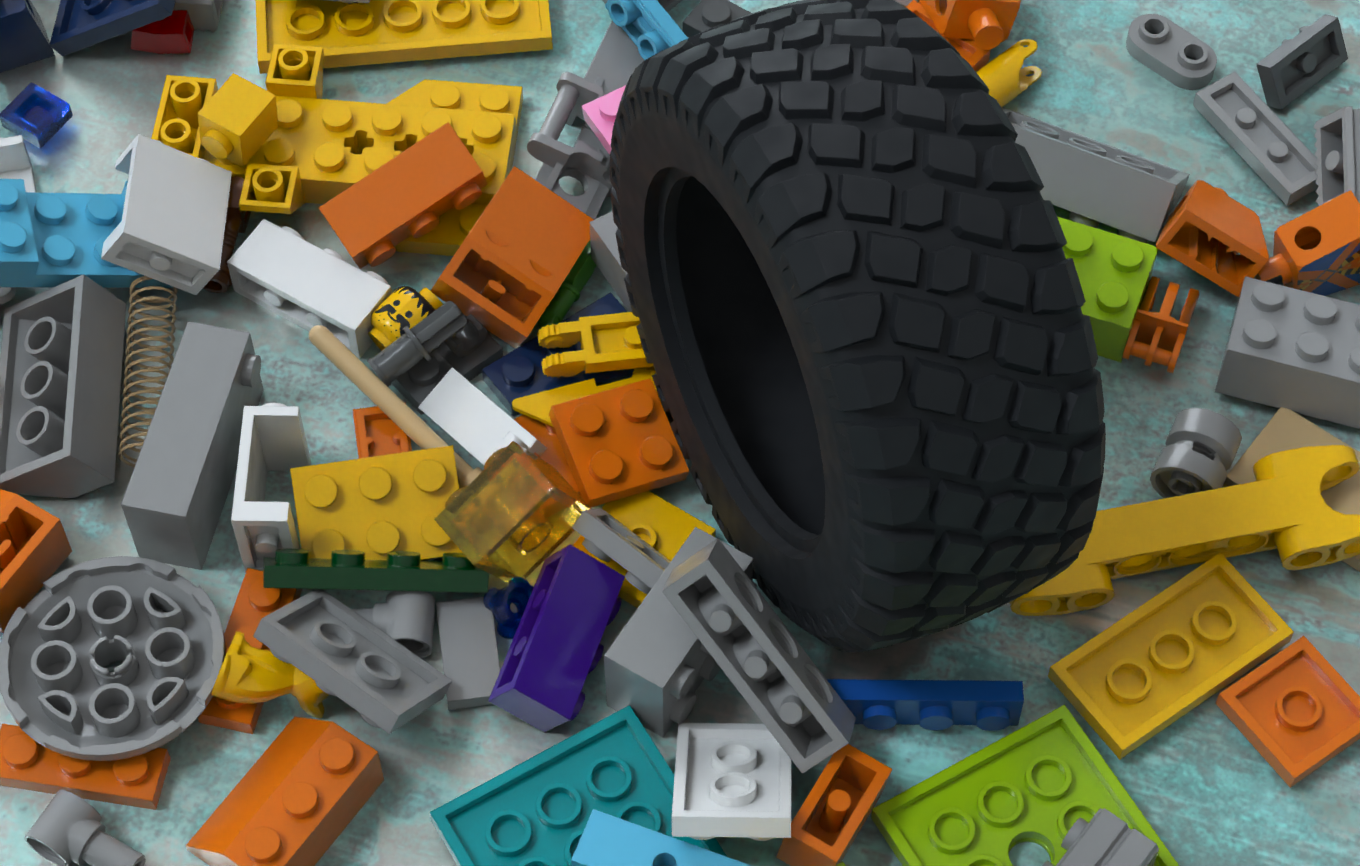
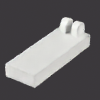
M453 367L418 407L511 489L519 482L514 476L535 452L541 456L547 449L546 446Z

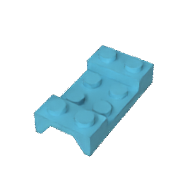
M0 179V287L53 288L84 274L103 288H130L134 280L144 275L101 259L103 242L122 221L128 181L125 182L122 194L26 192L23 179ZM155 279L144 280L135 286V288L148 286L173 288V286Z

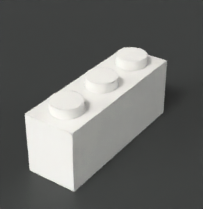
M266 219L260 222L227 261L235 292L307 331H310L316 325L325 326L359 359L373 343L368 335V332L373 328L371 325V315L392 293L391 286L379 274L373 271L364 272L347 263L336 251L328 248L322 250L305 241L294 229L287 226L281 228Z

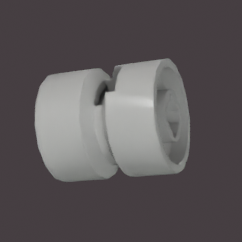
M1202 408L1182 410L1174 420L1167 436L1166 447L1161 450L1151 473L1150 481L1152 487L1163 498L1222 488L1227 476L1226 471L1231 468L1242 440L1240 430L1232 421L1211 410Z

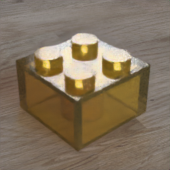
M512 441L507 447L497 450L488 458L484 465V470L468 486L458 489L448 498L445 509L434 520L474 566L518 587L575 531L572 526L583 510L592 508L555 467Z

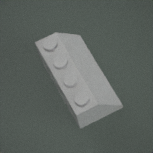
M1005 107L1002 108L1018 134L1015 143L1025 147L1044 185V188L1040 191L1043 200H1050L1052 205L1071 211L1069 218L1074 222L1098 228L1101 222L1119 229L1117 235L1147 243V240L1152 242L1158 240L1169 215L1181 197L1190 174Z
M84 274L7 307L4 310L0 353V489L22 495L76 498L115 481L126 303Z

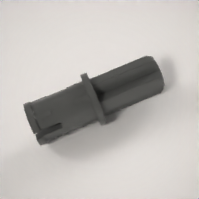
M447 301L411 329L406 325L403 328L406 332L373 358H369L367 362L382 382L389 387L394 380L425 358L427 361H430L432 358L429 354L465 328L468 324L467 319L454 302Z

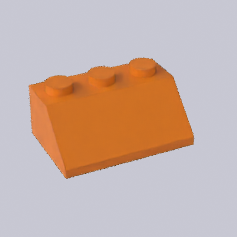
M294 716L186 844L187 850L209 866H315L384 781L378 751L332 721Z

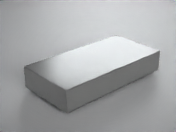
M491 596L437 602L436 610L444 675L452 680L446 692L448 710L491 705L492 703L488 700L500 673Z

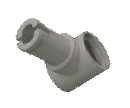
M392 591L386 596V603H375L373 608L351 609L419 658H426L432 653L435 598L432 594L426 591Z
M63 789L56 793L25 836V841L33 850L58 866H68L71 861L80 866L85 863L91 866H144L145 856L142 853L105 833V826L100 823L102 817L89 803Z

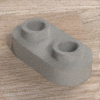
M1158 14L1141 15L1135 18L1129 26L1126 47L1133 58L1182 89L1197 90L1211 82L1217 57L1209 45L1168 18Z

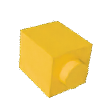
M234 73L197 113L201 145L213 156L219 159L226 158L241 167L248 163L278 128L276 95Z

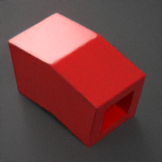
M175 10L171 16L163 20L155 21L132 30L130 49L156 54L191 53L194 27L187 10Z

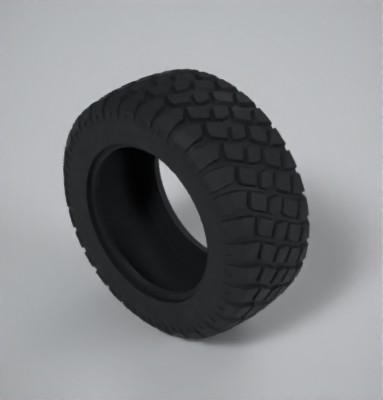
M894 0L796 1L751 13L726 24L722 23L662 50L643 61L635 68L634 73L631 74L619 104L611 138L610 182L613 185L611 189L613 220L618 227L615 234L621 267L628 273L624 281L632 313L640 319L637 331L647 363H652L656 371L652 375L664 411L671 412L674 421L670 423V426L684 459L691 460L690 472L706 504L713 506L712 515L728 543L733 545L735 549L753 558L752 578L757 581L759 588L786 617L800 628L825 644L840 651L844 650L847 653L893 646L895 643H904L947 630L1015 600L1066 570L1078 558L1079 552L1084 549L1092 531L1101 491L1105 461L1104 398L1101 373L1094 368L1098 355L1090 317L1083 315L1081 307L1086 301L1073 258L1066 259L1062 248L1067 244L1063 230L1051 201L1043 200L1040 191L1044 188L1040 176L1025 147L1015 143L1018 135L997 100L989 95L988 87L976 71L944 37L911 10Z

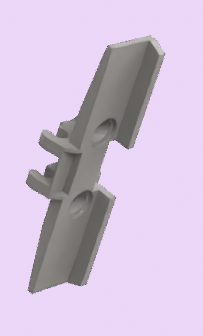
M611 21L584 78L570 72L561 74L556 85L558 94L539 133H533L527 144V151L530 155L543 162L535 180L594 220L605 197H611L613 185L610 182V155L586 121L573 147L557 140L565 124L572 126L576 117L584 120L582 105L627 85L635 68L645 61L641 57L635 43L622 27L617 26L613 21ZM567 176L577 179L582 184L584 193L579 196L567 194L560 187L559 179Z

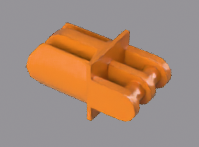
M1152 276L1147 285L1140 308L1137 310L1122 358L1129 360L1130 355L1144 359V365L1150 367L1152 362L1168 367L1166 372L1173 374L1199 298V290L1190 288L1179 317L1180 319L1177 321L1171 315L1180 284L1170 282L1160 311L1150 312L1160 283V278Z

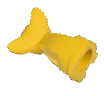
M236 631L220 668L211 696L230 702L260 703L292 694L297 698L300 707L307 714L321 719L325 713L322 701L328 698L329 694L322 691L316 685L315 680L294 665L279 660L269 650L252 647L245 640L244 633Z

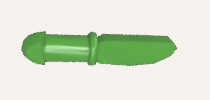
M590 240L538 320L540 329L547 325L562 322L573 303L579 300L581 290L597 266L591 258Z

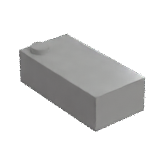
M187 322L121 503L138 556L141 558L198 570L203 568L237 469L244 406H258L264 391L260 376L261 357L255 355L249 332Z

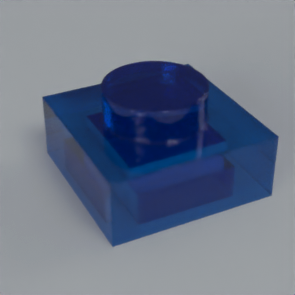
M31 82L0 113V120L4 128L16 135H22L23 139L41 149L66 124L73 114L69 103Z

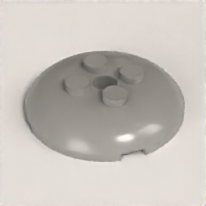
M131 556L105 557L90 560L67 568L43 582L45 589L35 596L24 609L21 607L17 608L4 630L0 641V692L14 721L28 736L42 746L62 755L90 761L120 760L145 754L163 746L183 733L196 721L213 697L211 693L225 659L226 650L224 631L219 614L213 602L200 585L196 587L189 580L177 574L175 568L152 559ZM124 661L121 665L114 668V672H109V669L105 668L111 662Z

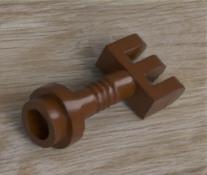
M239 176L231 177L220 270L203 287V289L214 293H225L228 287L232 286L227 261L233 254L238 234L245 233L251 211H242L239 207L244 179Z

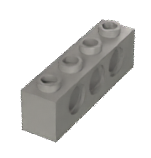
M719 538L675 567L662 589L663 594L800 772L803 774L849 744L856 717Z

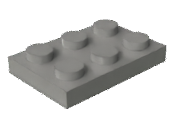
M315 589L263 617L253 635L254 638L270 648L271 653L276 658L294 665L315 680L316 685L322 691L337 696L357 710L368 724L381 728L389 734L442 700L452 683L451 679L323 589Z

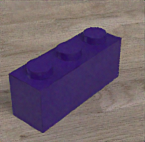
M571 544L546 558L488 701L542 732H547L565 722H571L578 715L584 704L585 693L581 690L586 677L594 670L602 657L604 646L600 644L604 630L614 620L621 607L622 599L618 597L625 576Z

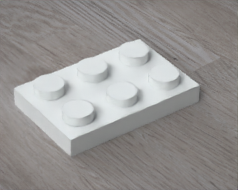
M678 724L672 804V837H690L696 840H709L715 837H748L756 841H767L773 838H791V759L764 724Z

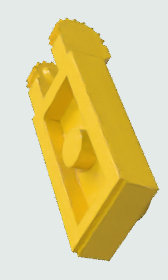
M632 312L579 317V321L563 322L542 327L537 332L539 346L546 347L547 349H555L556 347L566 348L580 342L582 349L546 356L541 361L544 375L559 378L561 376H575L584 370L585 374L654 366L652 363H647L637 331V326L640 324L639 317L633 315Z

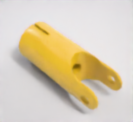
M1024 39L1016 42L976 72L988 87L989 95L997 100L1001 108L1024 92L1042 76V71L1037 66L1022 68L1024 60L1038 48L1037 42L1034 40Z

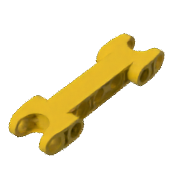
M1326 445L1280 451L1269 454L1254 464L1255 482L1099 510L1096 512L1092 531L1086 545L1079 552L1078 558L1066 570L1054 578L1009 602L1012 612L1023 616L1063 615L1097 608L1107 604L1115 596L1111 582L1112 579L1203 563L1220 552L1225 558L1277 549L1282 566L1287 570H1302L1329 565L1359 555L1360 515L1343 514L1333 510L1326 504L1321 495L1324 490L1351 478L1359 471L1360 466L1355 450L1344 445Z

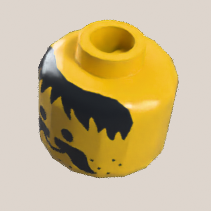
M400 286L373 311L371 315V325L373 328L368 332V335L382 351L406 333L403 330L406 325L411 329L443 304L426 287L418 293L409 286Z

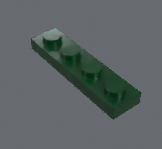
M277 549L275 551V558L263 557V587L488 593L489 570L484 562H476V555L470 553H444L443 561H420V553L393 551L387 553V560H365V552L335 550L332 551L331 559L309 558L308 550Z

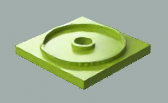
M1065 704L872 808L871 819L902 866H1013L1008 854L1014 846L1022 842H1033L1042 846L1049 854L1051 863L1056 866L1067 852V850L1061 847V844L1073 824L1080 817L1089 823L1100 808L1107 809L1126 822L1130 829H1136L1157 844L1159 852L1153 866H1179Z

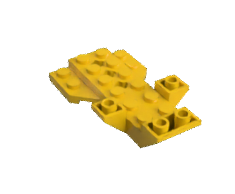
M274 43L265 83L267 91L276 95L278 128L248 163L241 167L226 158L219 159L213 156L201 145L197 113L218 91L216 79L166 75L151 139L158 140L172 148L232 172L231 177H242L244 183L239 207L242 211L292 214L305 203L325 204L449 122L483 171L488 185L481 189L482 195L474 203L460 210L453 207L438 217V225L429 233L419 238H413L411 235L397 244L395 248L397 252L454 256L513 168L523 104V89L520 86L424 79L386 104L322 99L323 47Z

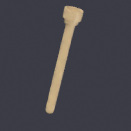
M316 325L310 329V342L421 449L449 446L325 326ZM454 451L459 490L462 495L461 502L476 517H479L500 499L507 486L490 470L484 472L480 467L473 469Z

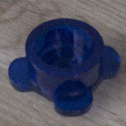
M522 577L512 578L508 586L500 590L497 588L489 589L483 598L484 606L493 612L498 622V634L504 639L511 640L514 638L534 588ZM511 603H513L516 606V613L511 611Z

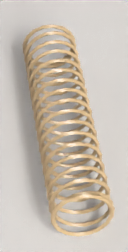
M147 276L134 280L129 290L131 296L129 298L130 307L127 320L129 326L127 329L126 368L124 371L125 379L122 393L124 398L122 402L123 411L121 413L122 422L120 424L122 431L120 433L121 442L118 455L120 460L131 467H135L136 464L126 461L123 455L133 462H137V459L128 456L124 450L129 448L135 452L141 451V449L134 448V446H143L145 439L137 438V436H146L148 429L136 426L150 425L152 418H143L136 415H154L156 408H145L138 406V404L148 403L157 405L160 397H144L137 394L155 393L161 395L162 392L157 390L164 388V386L146 387L138 383L151 382L165 385V382L160 381V379H165L168 377V374L159 369L169 367L170 372L174 361L172 354L175 350L172 344L175 341L173 334L176 330L174 323L176 321L175 312L177 307L175 303L177 301L176 294L178 289L173 287V292L165 287L148 286L134 291L135 286L139 282L152 279ZM158 289L167 291L172 295L168 298L158 296L141 297L137 293L144 290ZM141 301H146V302H151V303H161V302H165V301H166V302H168V303H170V304H166V305H162V306H160V305H150V304L143 303V302H141ZM139 303L145 307L137 310L135 305ZM172 306L173 310L171 312L170 310L165 308ZM153 309L162 310L169 314L158 316L145 314L141 311ZM138 313L144 317L137 320L134 315ZM172 316V321L170 322L169 320L164 318ZM160 320L168 324L155 326L144 324L141 321ZM137 323L144 328L136 330L133 326ZM171 326L172 328L171 332H169L166 329H163ZM156 330L167 334L151 336L143 334L141 331ZM138 334L146 338L135 340L132 336ZM169 336L171 337V341H170V342H168L167 340L162 339V338H167V337H169ZM152 340L166 343V345L150 346L140 342ZM137 344L144 348L135 351L132 346ZM170 346V352L163 350V348ZM158 351L166 355L148 356L139 352ZM136 354L144 359L134 361L131 357ZM168 356H169V358H170L169 363H167V362L164 361V360H161V359L166 358V357H168ZM153 361V362H159V363H162V364H165V365H163V366H146V365H142V364H139V363H140V362ZM135 364L145 369L133 371L130 367ZM157 372L164 376L149 377L138 373ZM135 375L143 379L133 382L130 377ZM134 385L145 390L132 392L129 388ZM131 396H134L138 399H142L143 401H137L132 403L130 402L129 398ZM133 406L144 411L130 413L128 409ZM133 417L145 422L130 424L127 420ZM133 428L142 431V433L130 435L127 430ZM131 438L139 441V443L127 444L126 441Z

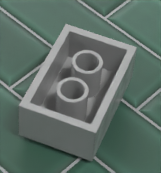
M1245 276L1233 315L1215 392L1276 408L1291 409L1299 414L1360 429V305Z
M697 527L691 532L604 655L607 706L615 711H619L630 705L643 727L663 738L674 722L681 724L687 719L697 699V695L694 693L704 678L712 681L721 669L662 592L668 577L675 567L717 539ZM721 541L756 587L757 584L752 581L753 558Z

